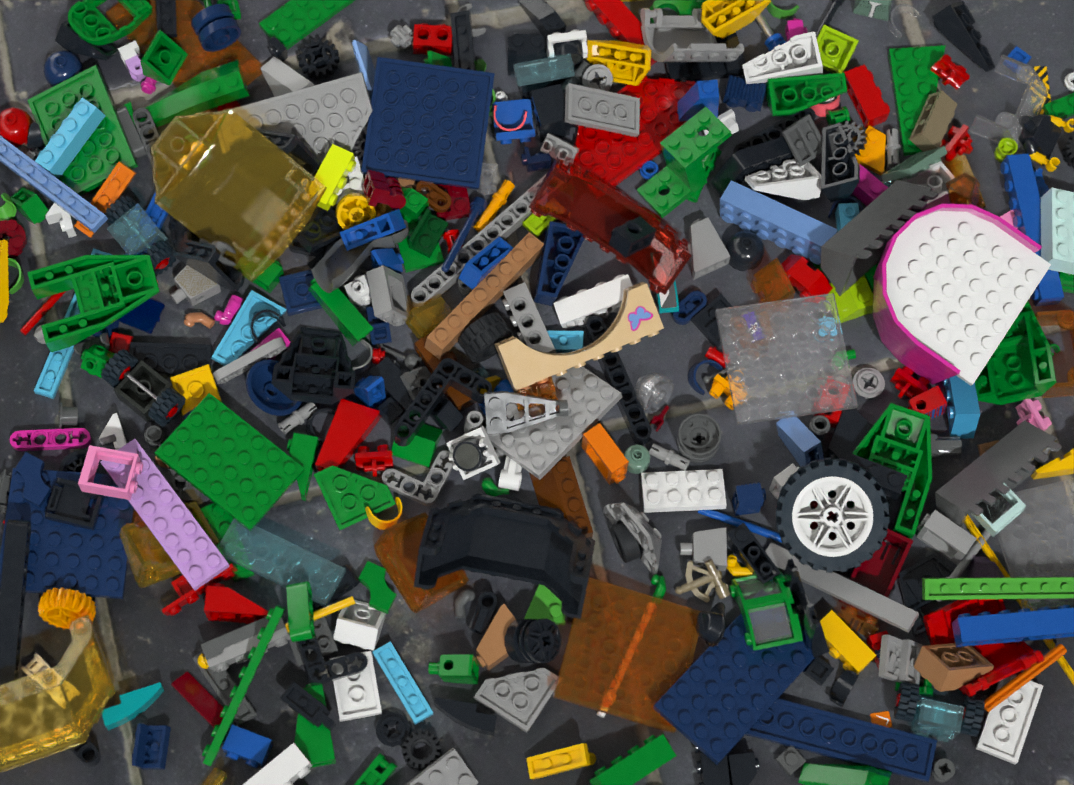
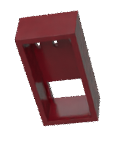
M887 528L888 533L884 540L901 547L894 565L891 563L898 548L889 544L881 560V554L886 546V542L882 541L881 548L875 551L869 561L866 560L861 563V566L854 567L849 580L888 598L913 540ZM839 600V602L844 603V604H846V605H848V606H850V607H852V608H854V609H856V610H858V611H861V612H863V613H865V614H867V615H869V616H871V617L877 619V617H875V616H873V615H871V614H869V613H867V612H864V611H862V610H860V609H858V608H856V607H854V606H852V605H850V604H848V603H846V602H844V601H842V600Z

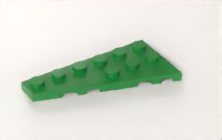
M946 45L894 48L888 51L903 156L923 152L909 139L928 96L936 93L939 76L930 69L944 55Z

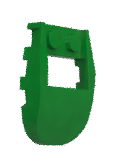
M107 0L78 1L69 10L68 21L71 28L86 42L93 45H106L132 33L152 14V6L146 0H118L134 17L130 24L121 27L119 31L96 8Z

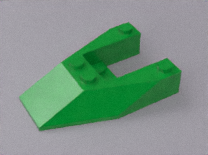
M84 255L27 272L31 289L37 300L72 289L75 291L80 314L41 325L45 343L51 353L71 347L104 329L160 292L150 255Z
M891 403L854 450L853 454L907 475L902 489L904 494L892 531L912 539L915 535L932 481L930 416ZM848 501L846 505L848 508H853L855 503Z

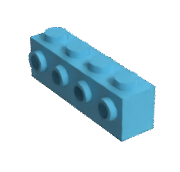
M81 98L74 105L69 116L63 120L58 131L51 136L46 147L39 152L35 162L59 179L104 119L105 115L96 106Z

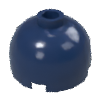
M68 51L52 53L44 63V76L51 87L84 70L79 58Z

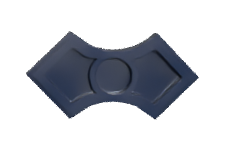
M25 452L15 468V471L24 480V491L21 497L41 508L51 492V488L42 479V470L45 463L41 459Z

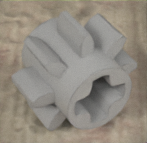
M397 25L390 33L392 36L390 41L397 49L400 46L407 48L413 42L412 35L414 33L407 25L404 27Z

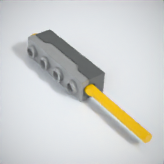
M351 596L313 612L314 620L356 604L354 597ZM284 615L281 617L266 652H268V648L273 646L281 647L286 645L288 640L291 639L289 622L286 623ZM266 617L201 644L204 654L199 655L197 659L198 665L203 669L210 668L213 671L221 672L228 669L230 664L235 662L240 664L247 661L252 647L257 648L260 640L257 639L261 628H266L269 620Z

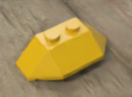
M707 0L702 3L701 23L714 36L724 39L752 23L770 4L771 0Z
M587 40V61L590 64L592 63V65L601 64L606 66L612 73L613 82L638 86L650 70L651 49L647 45L612 40Z

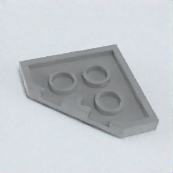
M546 668L510 674L495 679L490 678L484 681L474 699L528 733L562 679Z

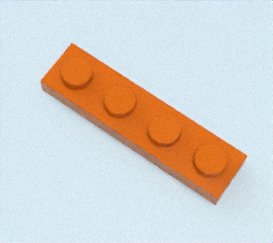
M119 161L90 204L102 213H105L106 209L110 208V205L112 203L115 204V201L120 198L136 175V172ZM79 221L74 225V227L90 238L95 234Z

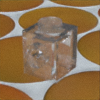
M482 163L480 185L477 193L491 195L497 192L498 164Z

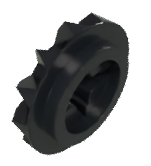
M398 713L385 714L376 725L377 738L383 745L390 747L402 745L410 733L407 719ZM397 724L399 734L393 733L388 737L389 730L386 726L393 727Z

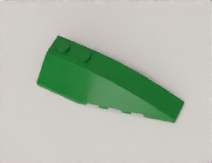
M239 60L203 71L146 106L145 109L150 112L155 127L250 96ZM142 118L139 122H144L147 118Z

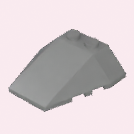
M625 502L604 506L603 513L612 525L623 522L643 547L641 561L652 575L657 574L662 543L660 532L648 524L649 520L643 512H639L635 507Z

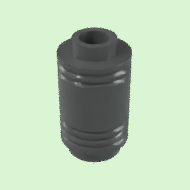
M817 415L811 419L808 429L823 442L830 429V422L825 416Z

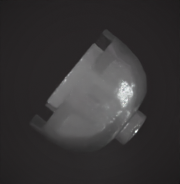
M661 373L647 374L644 377H640L636 382V398L641 403L642 408L649 414L659 411L661 408L658 405L663 400L667 403L674 390V384L671 383L673 381Z

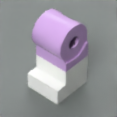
M133 41L118 48L120 57L132 79L139 82L145 80L146 76L143 75L141 60L138 57L141 53L137 42Z

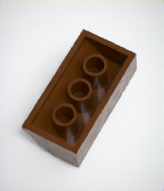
M570 456L561 458L541 480L529 473L538 504L560 509L564 513L565 519L573 521L582 529V534L592 538V526Z

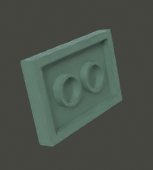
M943 146L916 153L882 174L883 182L892 181L894 183L897 180H903L904 177L907 180L918 176V171H925L930 168V164L940 162L941 157L947 154V150Z

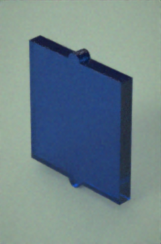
M148 299L122 316L119 322L152 334L157 322H160V316L165 304Z

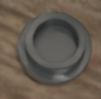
M153 425L145 430L144 438L149 445L156 446L163 442L165 433L160 426Z

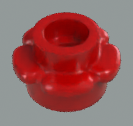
M381 346L373 348L372 363L379 364L386 357V351L382 350Z

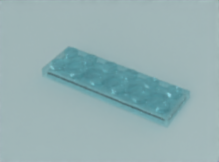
M233 519L217 547L225 559L285 588L288 584L309 581L312 590V601L327 607L346 572L344 567L257 526L250 532L235 519Z

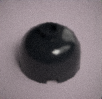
M750 231L734 233L729 238L725 247L731 256L729 265L739 271L756 269L764 257V244L761 238Z

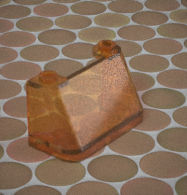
M426 512L386 528L374 545L378 559L414 613L426 609L461 588L469 581L465 571L462 569L439 577L436 586L431 589L425 590L414 587L419 546L428 518Z

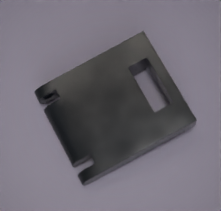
M57 478L56 483L64 487L54 486L47 510L55 514L46 513L45 518L94 531L105 496L82 492L78 482ZM91 499H95L97 501L91 517L86 515Z

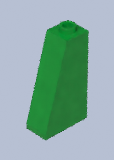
M315 278L310 282L312 285L308 290L352 347L373 330V327L339 288L331 293H326L318 285Z
M311 683L305 685L306 688L303 689L326 706L323 685L316 686ZM298 714L294 744L311 763L312 766L310 768L335 764L336 758L331 731L322 724L319 728L315 725L313 726Z

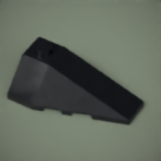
M964 1L950 4L932 16L935 28L985 72L996 68L988 49L981 45L982 36L979 31L974 29L972 24L975 23V20Z

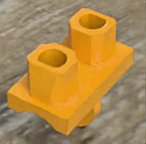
M717 374L709 392L715 399H718L722 393L727 395L728 398L724 404L731 410H734L739 404L742 406L747 396L742 391L745 386L739 383L741 379L739 375L735 378L727 375L724 379Z

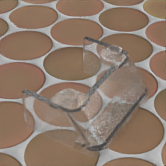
M1002 55L994 72L1027 85L1015 115L1009 112H1002L997 116L995 122L976 115L969 132L999 143L1003 138H1011L1016 141L1018 145L1017 150H1022L1024 147L1019 141V136L1023 127L1019 122L1026 115L1032 117L1040 114L1048 95V88L1033 67Z

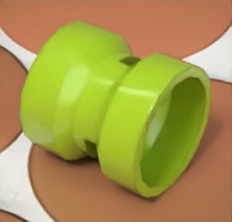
M1003 138L999 142L994 152L998 162L1002 163L1007 155H1015L1018 149L1016 141L1011 138Z

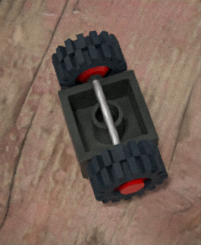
M125 349L118 351V354L115 353L114 357L109 359V363H106L105 368L102 370L101 378L115 388L114 391L117 398L146 422L152 418L160 426H166L171 420L175 419V416L180 413L179 411L182 410L185 404V397L177 392L171 383L142 360L138 363V359Z

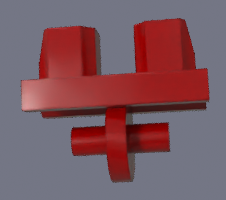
M944 54L930 69L943 79V85L950 84L957 90L970 78V75L966 73V68L962 65L957 66L954 64L951 57L947 54Z
M963 125L961 128L952 126L948 132V138L952 140L950 142L944 139L941 141L940 147L945 146L947 150L945 155L946 161L951 163L957 155L962 156L963 153L970 154L973 151L971 146L973 141L967 132L969 126Z
M904 366L902 369L898 368L890 382L896 385L895 388L901 391L898 395L900 399L904 395L911 399L927 391L930 381L924 377H920L917 381L912 377L914 371L907 366Z
M387 444L379 445L377 447L378 452H370L367 446L358 447V452L355 453L356 470L373 471V477H377V471L393 468L392 450H389Z

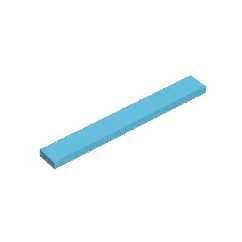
M94 248L91 255H112ZM75 294L64 318L80 314ZM74 345L49 353L34 389L36 394L51 399L55 398L73 355Z

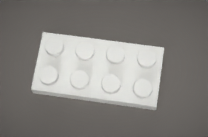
M722 469L641 473L644 513L726 509Z
M1013 674L999 681L995 692L1017 675ZM1029 681L988 712L975 749L1016 765L1043 685Z

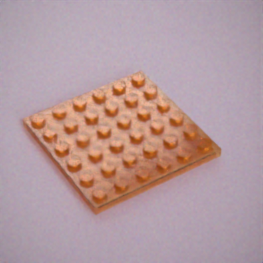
M589 577L581 619L573 618L553 698L674 734L676 728L654 710L653 706L692 666L698 640L696 633L697 616L702 611Z

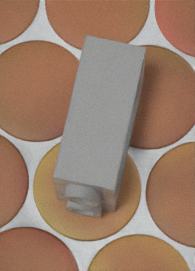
M384 265L367 271L374 316L389 322L393 326H401L406 321L411 320L403 275Z
M936 510L932 515L927 513L917 528L920 531L917 535L918 539L956 565L961 562L977 539Z

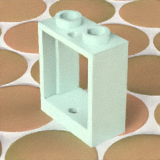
M1011 489L1008 493L1001 495L1012 507L993 524L983 514L979 516L973 515L992 537L997 535L1026 508V505Z

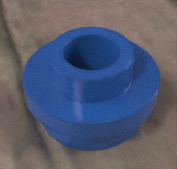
M653 161L646 162L640 168V174L646 180L651 179L659 172V166ZM650 169L653 172L647 173L646 170Z

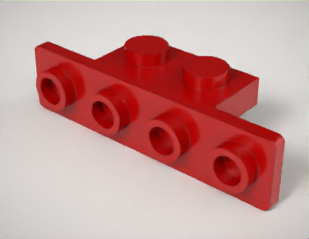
M230 564V567L196 591L193 590L183 575L171 582L180 598L161 611L167 616L178 614L182 610L181 607L187 603L192 604L200 598L199 595L206 591L207 586H213L214 583L231 579L235 575L234 572L238 570L237 567Z

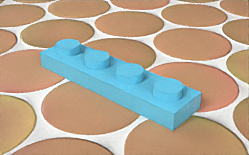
M391 641L373 651L372 654L414 724L416 725L432 716L433 711Z

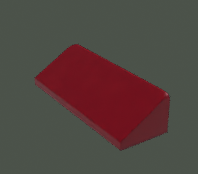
M188 671L171 683L172 687L213 728H215L216 724L221 725L223 718L220 715L224 708Z

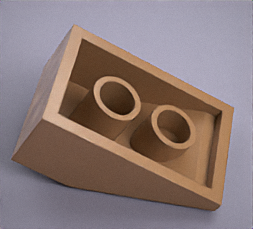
M955 643L922 646L914 668L936 690L944 692L960 688L993 670L994 665L972 646L956 647Z

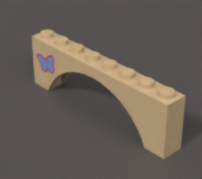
M640 282L623 290L621 307L607 331L596 341L581 349L567 353H546L526 346L514 336L495 343V347L512 389L523 392L530 389V385L536 382L537 384L547 382L550 376H561L567 373V369L572 367L580 368L586 365L585 362L593 359V361L599 360L609 351L614 353L622 350L623 345L628 343L630 345L636 344L644 336H655L664 327L647 283Z

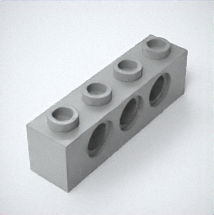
M521 283L503 291L505 299L502 301L506 311L511 310L512 312L510 319L513 326H518L520 330L517 333L519 340L534 350L556 353L526 283ZM519 306H525L523 310H517ZM526 323H533L530 327H524ZM535 339L540 340L538 344H531Z

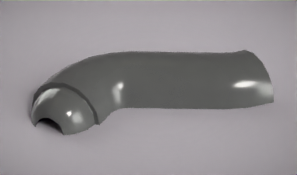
M404 220L406 228L348 251L341 238L318 264L311 269L318 285L326 293H331L338 289L354 274L371 254L372 250L396 247V244L402 242L409 233L407 221Z

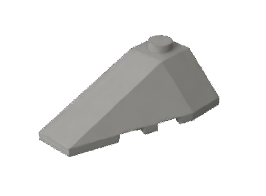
M273 57L260 68L274 97L315 86L311 81L276 57Z

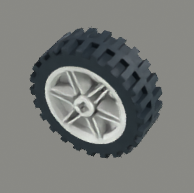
M825 458L818 461L814 460L805 466H801L787 479L777 499L776 526L782 543L787 547L788 552L795 556L800 563L806 564L817 571L820 569L825 570L826 573H833V571L846 572L849 568L861 566V563L866 560L869 561L875 551L881 548V543L888 533L887 528L888 523H890L889 505L881 485L867 469L846 459ZM830 490H834L836 492V496L834 498H830L828 496V492ZM811 501L818 503L817 508L813 509L810 507ZM848 501H853L855 503V506L853 508H848L846 503ZM829 511H832L833 513H838V515H836L837 519L835 521H833V519H827V517L829 516ZM852 521L855 524L854 529H848L847 523ZM811 522H817L818 528L815 530L811 529ZM830 532L836 533L837 537L835 540L829 539L828 535Z

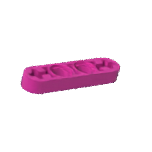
M85 428L15 431L10 436V444L17 451L83 449L88 447L92 440L90 433ZM70 434H72L73 438H80V435L84 434L86 438L83 439V442H79L78 439H72L73 443H71ZM58 435H65L67 439L63 444L56 443L55 440ZM29 436H31V445H29L28 441H22L21 445L15 442L19 437H22L23 440H29ZM37 436H45V443L42 445L35 443Z

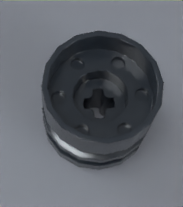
M517 619L507 628L505 648L511 659L518 663H549L559 654L561 634L557 625L549 619Z

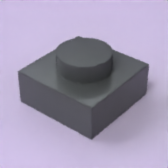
M790 746L775 760L789 776L806 762L793 746Z

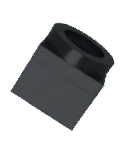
M561 84L530 91L532 118L540 142L545 141L548 133L560 138L570 135L571 128L578 127L576 124L565 122L566 89L562 90Z

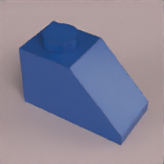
M393 248L374 249L371 251L373 269L384 265L397 273L403 272L402 264L404 261L399 253L396 254Z

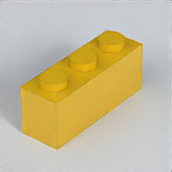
M833 610L819 621L828 645V653L834 659L838 658L843 663L842 666L845 671L850 670L859 674L877 656Z

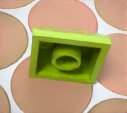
M864 275L841 296L835 291L834 285L830 283L833 289L825 296V300L837 324L873 312V294Z

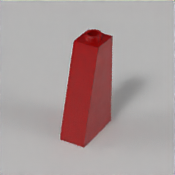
M341 399L315 463L316 470L319 472L329 466L342 469L379 422L380 411Z

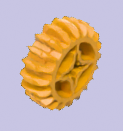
M71 588L48 589L42 594L38 603L39 616L42 617L43 621L48 622L49 625H55L56 628L61 627L71 631L73 629H85L92 624L96 615V606L92 598L86 596V593H80L78 590H71Z

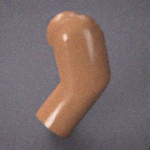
M203 312L188 313L184 320V324L188 327H192L195 323L200 322L211 329L215 324V320Z

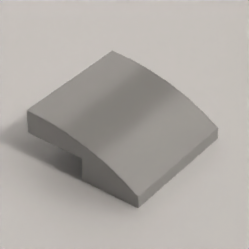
M889 634L882 635L878 676L899 683L903 681L919 685L920 673L914 668V664L923 644L910 639L901 640Z

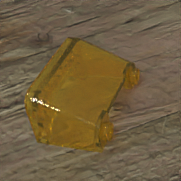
M196 501L190 504L184 503L217 548L219 540ZM128 523L121 528L119 535L134 579L140 588L181 574L148 527L140 529L138 524Z

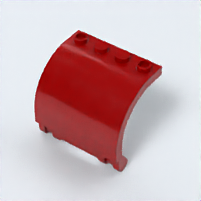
M1003 599L957 600L923 616L931 645L955 643L952 622L958 618V615L970 614L971 616H978L982 612H990L993 615L1006 610ZM1025 641L972 646L994 665V668L958 689L963 694L972 697L979 690L984 691L989 686L1023 669L1031 668V665L1034 663L1039 664L1043 662L1044 657L1040 650H1033Z

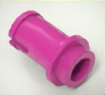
M146 76L145 81L141 83V90L146 94H152L156 90L155 85L157 81Z

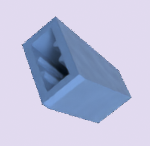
M793 412L776 422L778 436L800 467L811 463V461L824 459L821 441Z

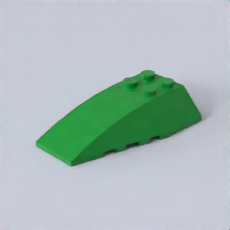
M1028 301L974 382L978 401L1004 405L1042 396L1057 383L1050 344Z

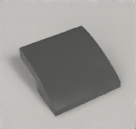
M810 114L802 117L782 131L799 167L816 158V155L822 152V137Z

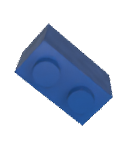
M232 725L222 749L226 753L225 756L237 761L240 758L245 760V764L250 767L257 768L261 766L264 768L273 747V741Z

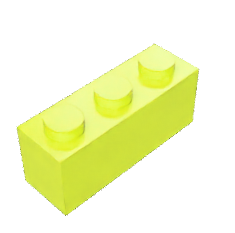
M332 144L305 193L308 202L327 211L331 206L335 205L339 190L343 189L346 185L348 173L353 172L356 166L354 153Z

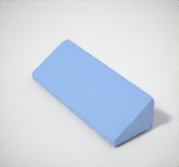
M353 40L352 47L360 73L363 72L369 97L372 99L375 78L374 65L368 47L357 40Z

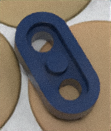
M693 291L679 303V312L672 313L673 320L679 325L688 324L695 315L705 308L707 303L705 294L700 291ZM693 301H698L700 304L694 305ZM682 313V314H684L686 317L681 318V317H679V314Z

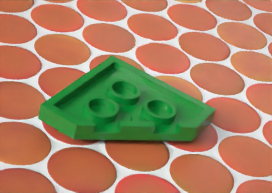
M329 466L313 474L339 531L368 518L365 511L366 507H369L374 515L396 504L387 485L335 466Z

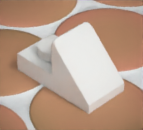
M54 203L46 214L48 224L60 222L62 232L66 231L69 238L77 236L71 215Z
M117 413L112 415L99 437L101 445L113 442L115 450L127 444Z

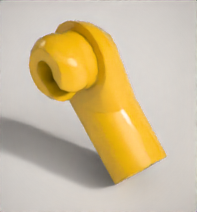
M727 556V569L733 576L743 577L752 575V572L747 567L739 565L736 556Z

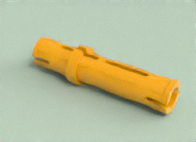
M505 179L499 190L492 195L491 202L473 226L477 232H480L492 222L502 205L506 204V199L515 188L511 181Z

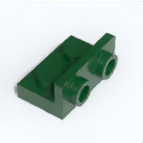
M427 208L425 213L419 215L417 219L418 225L415 230L411 229L407 239L409 240V248L430 258L448 228V222L432 215L431 210Z

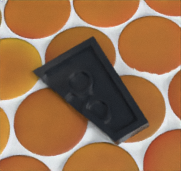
M331 206L328 211L325 209L320 211L316 218L298 235L297 241L309 253L342 238L340 232L344 230L337 221L336 208Z

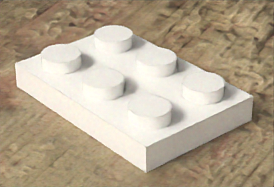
M371 651L362 652L368 660L367 667L363 672L333 681L340 722L382 714ZM355 658L353 663L347 664L348 671H350V666L357 665L360 668V665L363 663L362 660L358 661ZM336 663L332 665V671L335 674L343 673V667Z

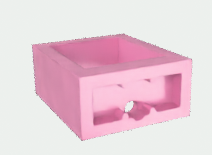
M89 445L78 485L82 492L131 500L132 494H135L137 491L138 482L136 480L138 474L142 473L143 462H141L139 455L135 453ZM99 460L132 465L125 489L93 483Z

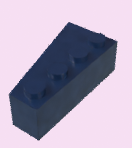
M552 221L549 222L546 229L534 295L535 303L553 306L589 229Z

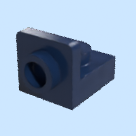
M528 146L524 147V154H521L522 165H526L527 172L551 168L550 153H536L530 156Z

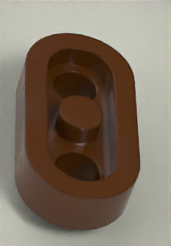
M418 182L415 190L428 198L429 207L439 213L446 212L450 208L451 197L448 193L434 183ZM427 190L428 194H423L421 191ZM442 201L444 205L440 206L437 202Z

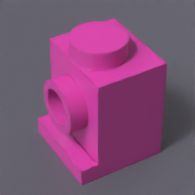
M792 19L787 21L785 28L787 42L795 35L807 33V27L803 26V20Z

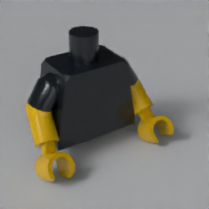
M1044 114L1022 117L1019 123L1023 130L1019 136V141L1023 145L1025 153L1030 155L1031 160L1041 165L1045 164L1047 171L1052 172L1056 170L1060 160L1056 157L1050 160L1049 158L1062 132L1060 126L1063 127L1065 132L1070 133L1074 131V128H1071L1069 124L1074 125V119H1069L1065 122L1062 121V118Z

